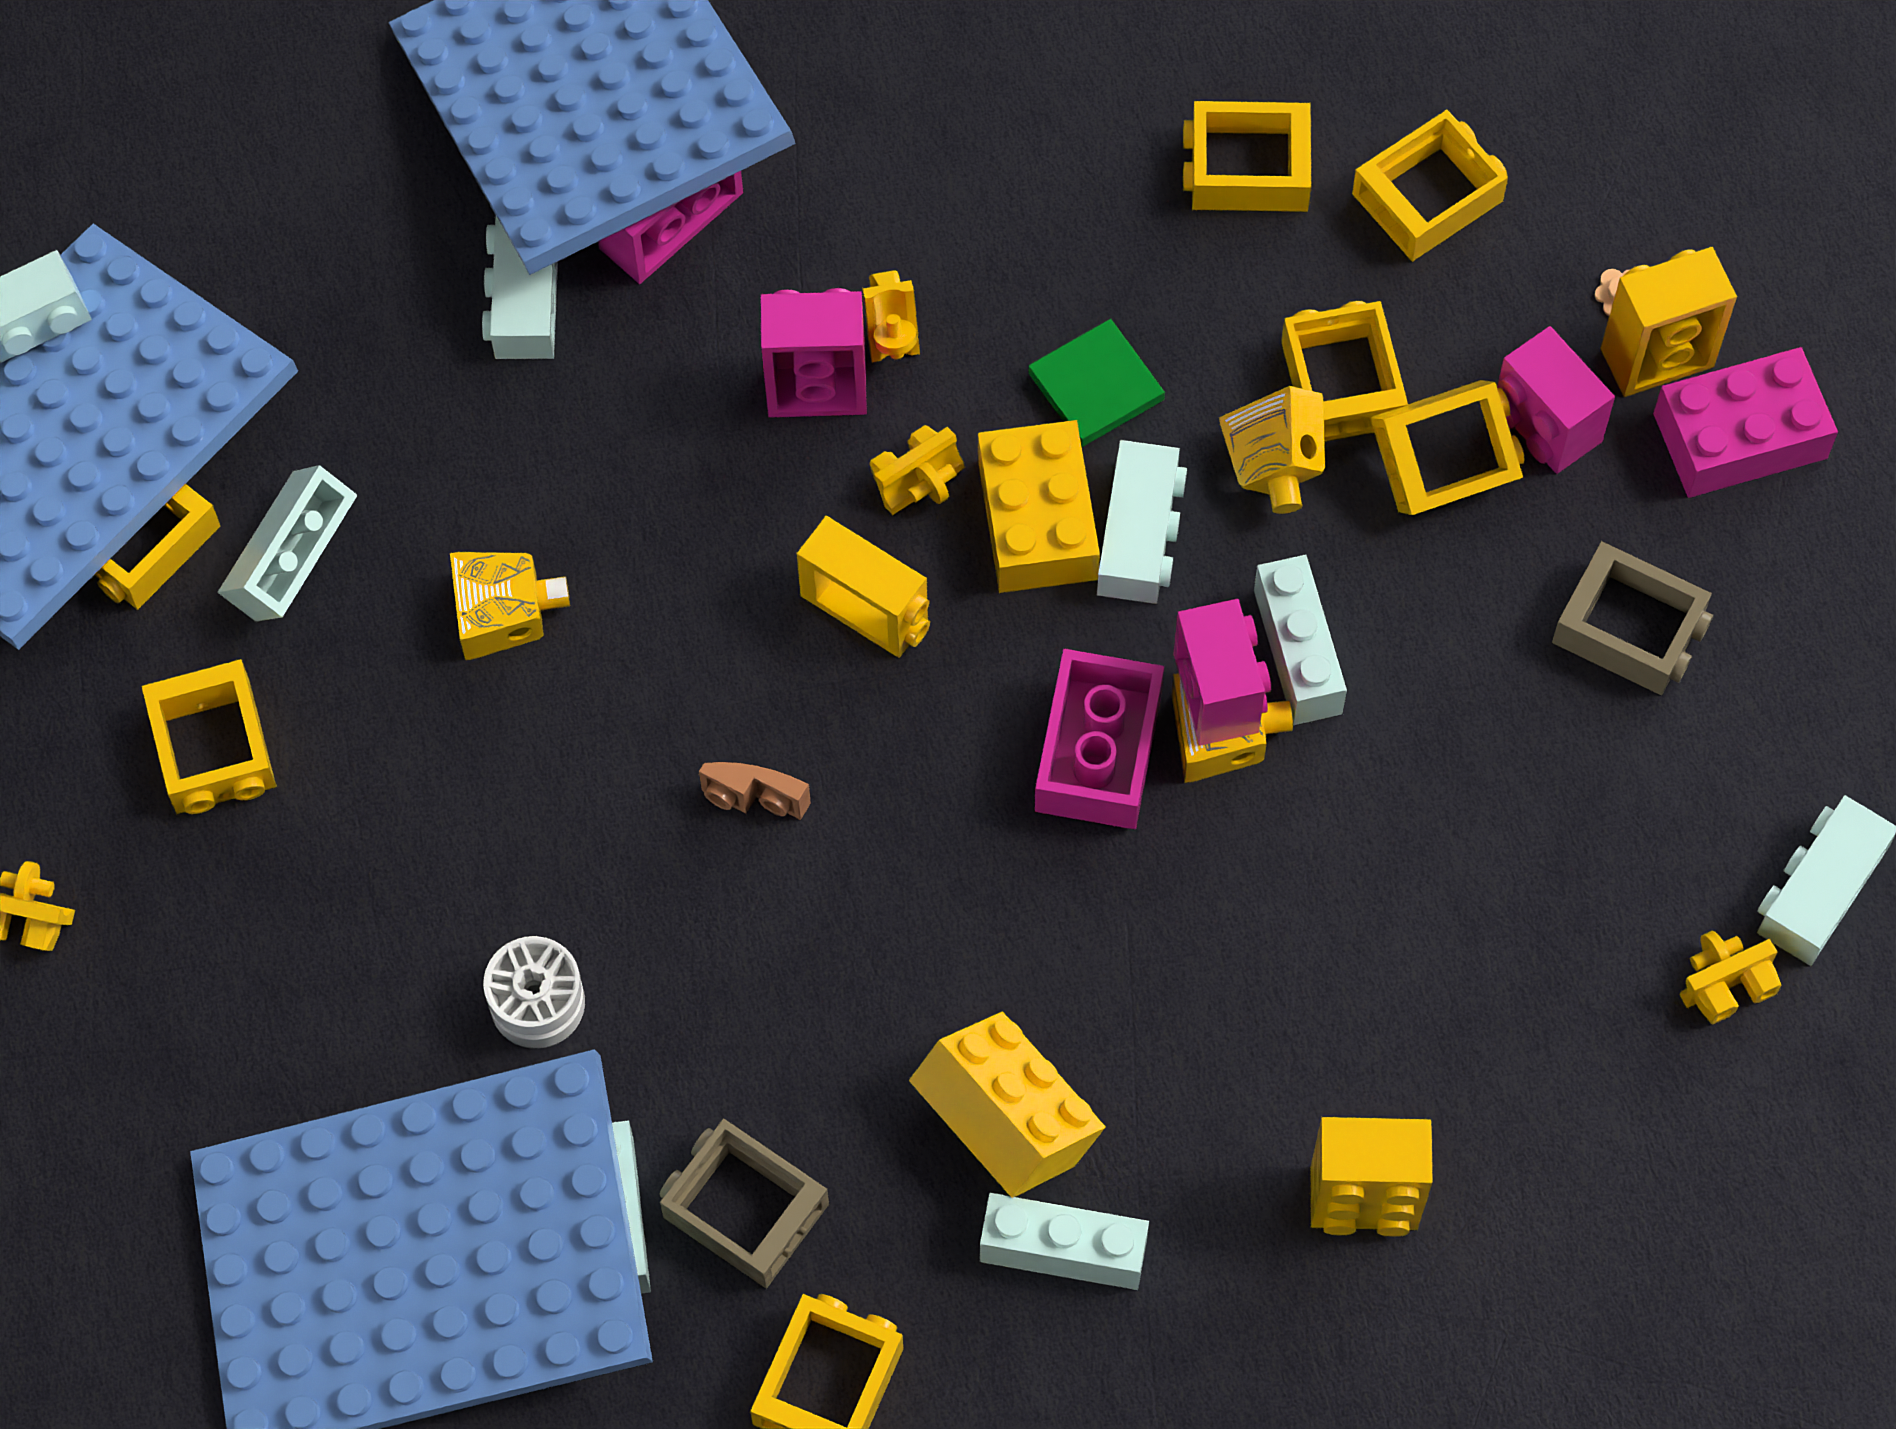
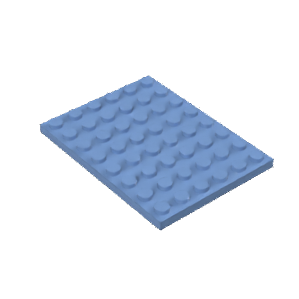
M433 0L389 22L396 39L529 275L796 144L787 123L708 0Z
M92 224L60 255L76 284L92 320L75 327L70 332L37 345L23 354L16 355L0 363V636L18 650L298 372L291 358L95 224Z
M595 1049L190 1151L227 1429H381L653 1362L601 1056Z

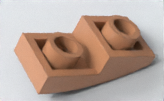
M728 762L704 763L699 770L701 788L705 797L716 806L725 810H730L731 807L747 813L757 797L760 804L770 812L779 816H785L788 813L801 820L811 804L809 784L775 770L755 765Z

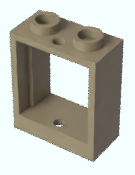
M1601 541L1558 621L1552 643L1662 695L1670 679L1677 683L1681 681L1692 658V655L1685 652L1691 639L1701 642L1711 623L1713 614L1706 612L1712 593ZM1610 577L1687 613L1663 659L1586 623Z
M723 1118L714 1131L708 1128L698 1138L691 1152L694 1158L683 1173L679 1170L674 1171L660 1191V1197L663 1198L660 1202L663 1218L767 1289L828 1207L827 1188ZM729 1152L795 1197L753 1254H750L686 1210Z

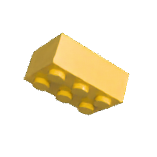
M1713 247L1695 252V250H1685L1674 255L1667 262L1652 267L1648 265L1634 267L1619 278L1601 350L1623 397L1715 366L1737 295Z
M1077 420L978 433V463L999 593L1098 580L1100 553Z
M1003 1011L940 1039L909 1080L1011 1198L1075 1167L1106 1128L1092 1112L1090 1106L1072 1090L1057 1073L1052 1063L1039 1053L1023 1035L1019 1026L1012 1022Z
M1322 1117L1311 1162V1227L1324 1228V1232L1331 1235H1349L1355 1233L1356 1229H1377L1378 1234L1391 1237L1404 1236L1409 1234V1230H1418L1432 1186L1431 1120Z

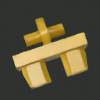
M897 271L870 275V287L863 288V298L871 361H881L888 355L893 359H900L904 354H920L912 281L900 282Z
M924 425L912 433L907 441L910 448L909 452L897 458L892 452L884 451L870 461V467L877 482L884 506L892 515L927 495L938 504L948 499L949 494L945 483L956 477V474L965 468L956 447V435L948 427L937 433Z
M26 861L21 866L18 874L3 871L0 877V886L14 889V896L0 893V940L7 939L12 914L27 917L21 945L53 951L60 934L61 925H72L75 910L34 901L36 894L51 897L54 890V882L40 879L39 864Z
M1710 931L1701 936L1700 941L1703 952L1690 957L1693 968L1699 972L1686 978L1687 989L1680 992V997L1687 1008L1697 1004L1700 1011L1711 1024L1724 1020L1737 1011L1738 1004L1729 990L1733 986L1743 983L1754 1003H1760L1773 997L1781 987L1778 974L1772 964L1777 950L1771 940L1768 939L1742 951L1743 945L1738 936L1723 942L1716 932Z

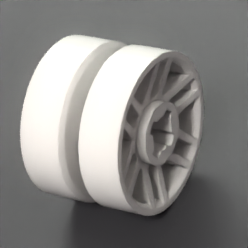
M538 936L519 938L501 947L487 965L484 975L485 996L496 1027L508 1040L523 1047L544 1048L563 1041L577 1028L584 1013L585 995L577 964L570 952L561 944Z

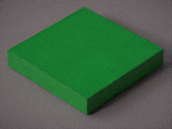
M1112 319L1107 320L1029 365V375L1063 422L1077 420L1081 447L1165 399V391Z

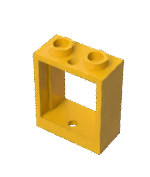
M1194 101L1193 120H1184L1183 149H1192V162H1184L1183 191H1192V210L1308 212L1311 193L1310 103ZM1206 133L1288 134V176L1206 175Z
M1445 110L1358 167L1355 172L1352 194L1413 262L1503 202L1508 176L1501 161L1494 155L1489 156L1477 143L1472 129L1465 122H1458L1448 110ZM1439 149H1442L1477 190L1429 222H1426L1391 181Z
M1353 301L1341 306L1339 309L1322 312L1303 310L1292 317L1284 318L1281 342L1293 387L1312 391L1302 353L1303 348L1368 337L1382 391L1324 401V441L1374 433L1370 417L1408 405L1381 301L1367 304L1363 301Z
M1480 380L1370 417L1398 512L1414 515L1523 478L1520 464L1524 463L1523 450L1518 438L1510 434L1506 417L1510 416L1509 402L1503 389L1497 388L1495 382ZM1479 401L1499 468L1425 492L1406 425Z
M185 484L164 505L181 521L130 573L109 559L94 574L100 579L97 582L99 587L113 601L120 603L125 599L138 610L220 527L213 505Z
M825 516L797 552L801 597L900 658L909 645L916 647L929 629L928 606L930 601L927 599V578L830 517Z
M241 659L142 686L168 796L177 814L183 812L189 814L203 813L212 809L216 803L234 798L238 800L254 799L261 796L265 790L276 787L250 681ZM239 701L253 760L180 779L166 721Z
M803 1294L750 1411L753 1425L762 1429H869L903 1351V1335L896 1332L897 1326L880 1316L869 1314L866 1319L846 1312L848 1309L847 1305L836 1298L819 1294L817 1299ZM811 1320L881 1348L847 1428L776 1399Z

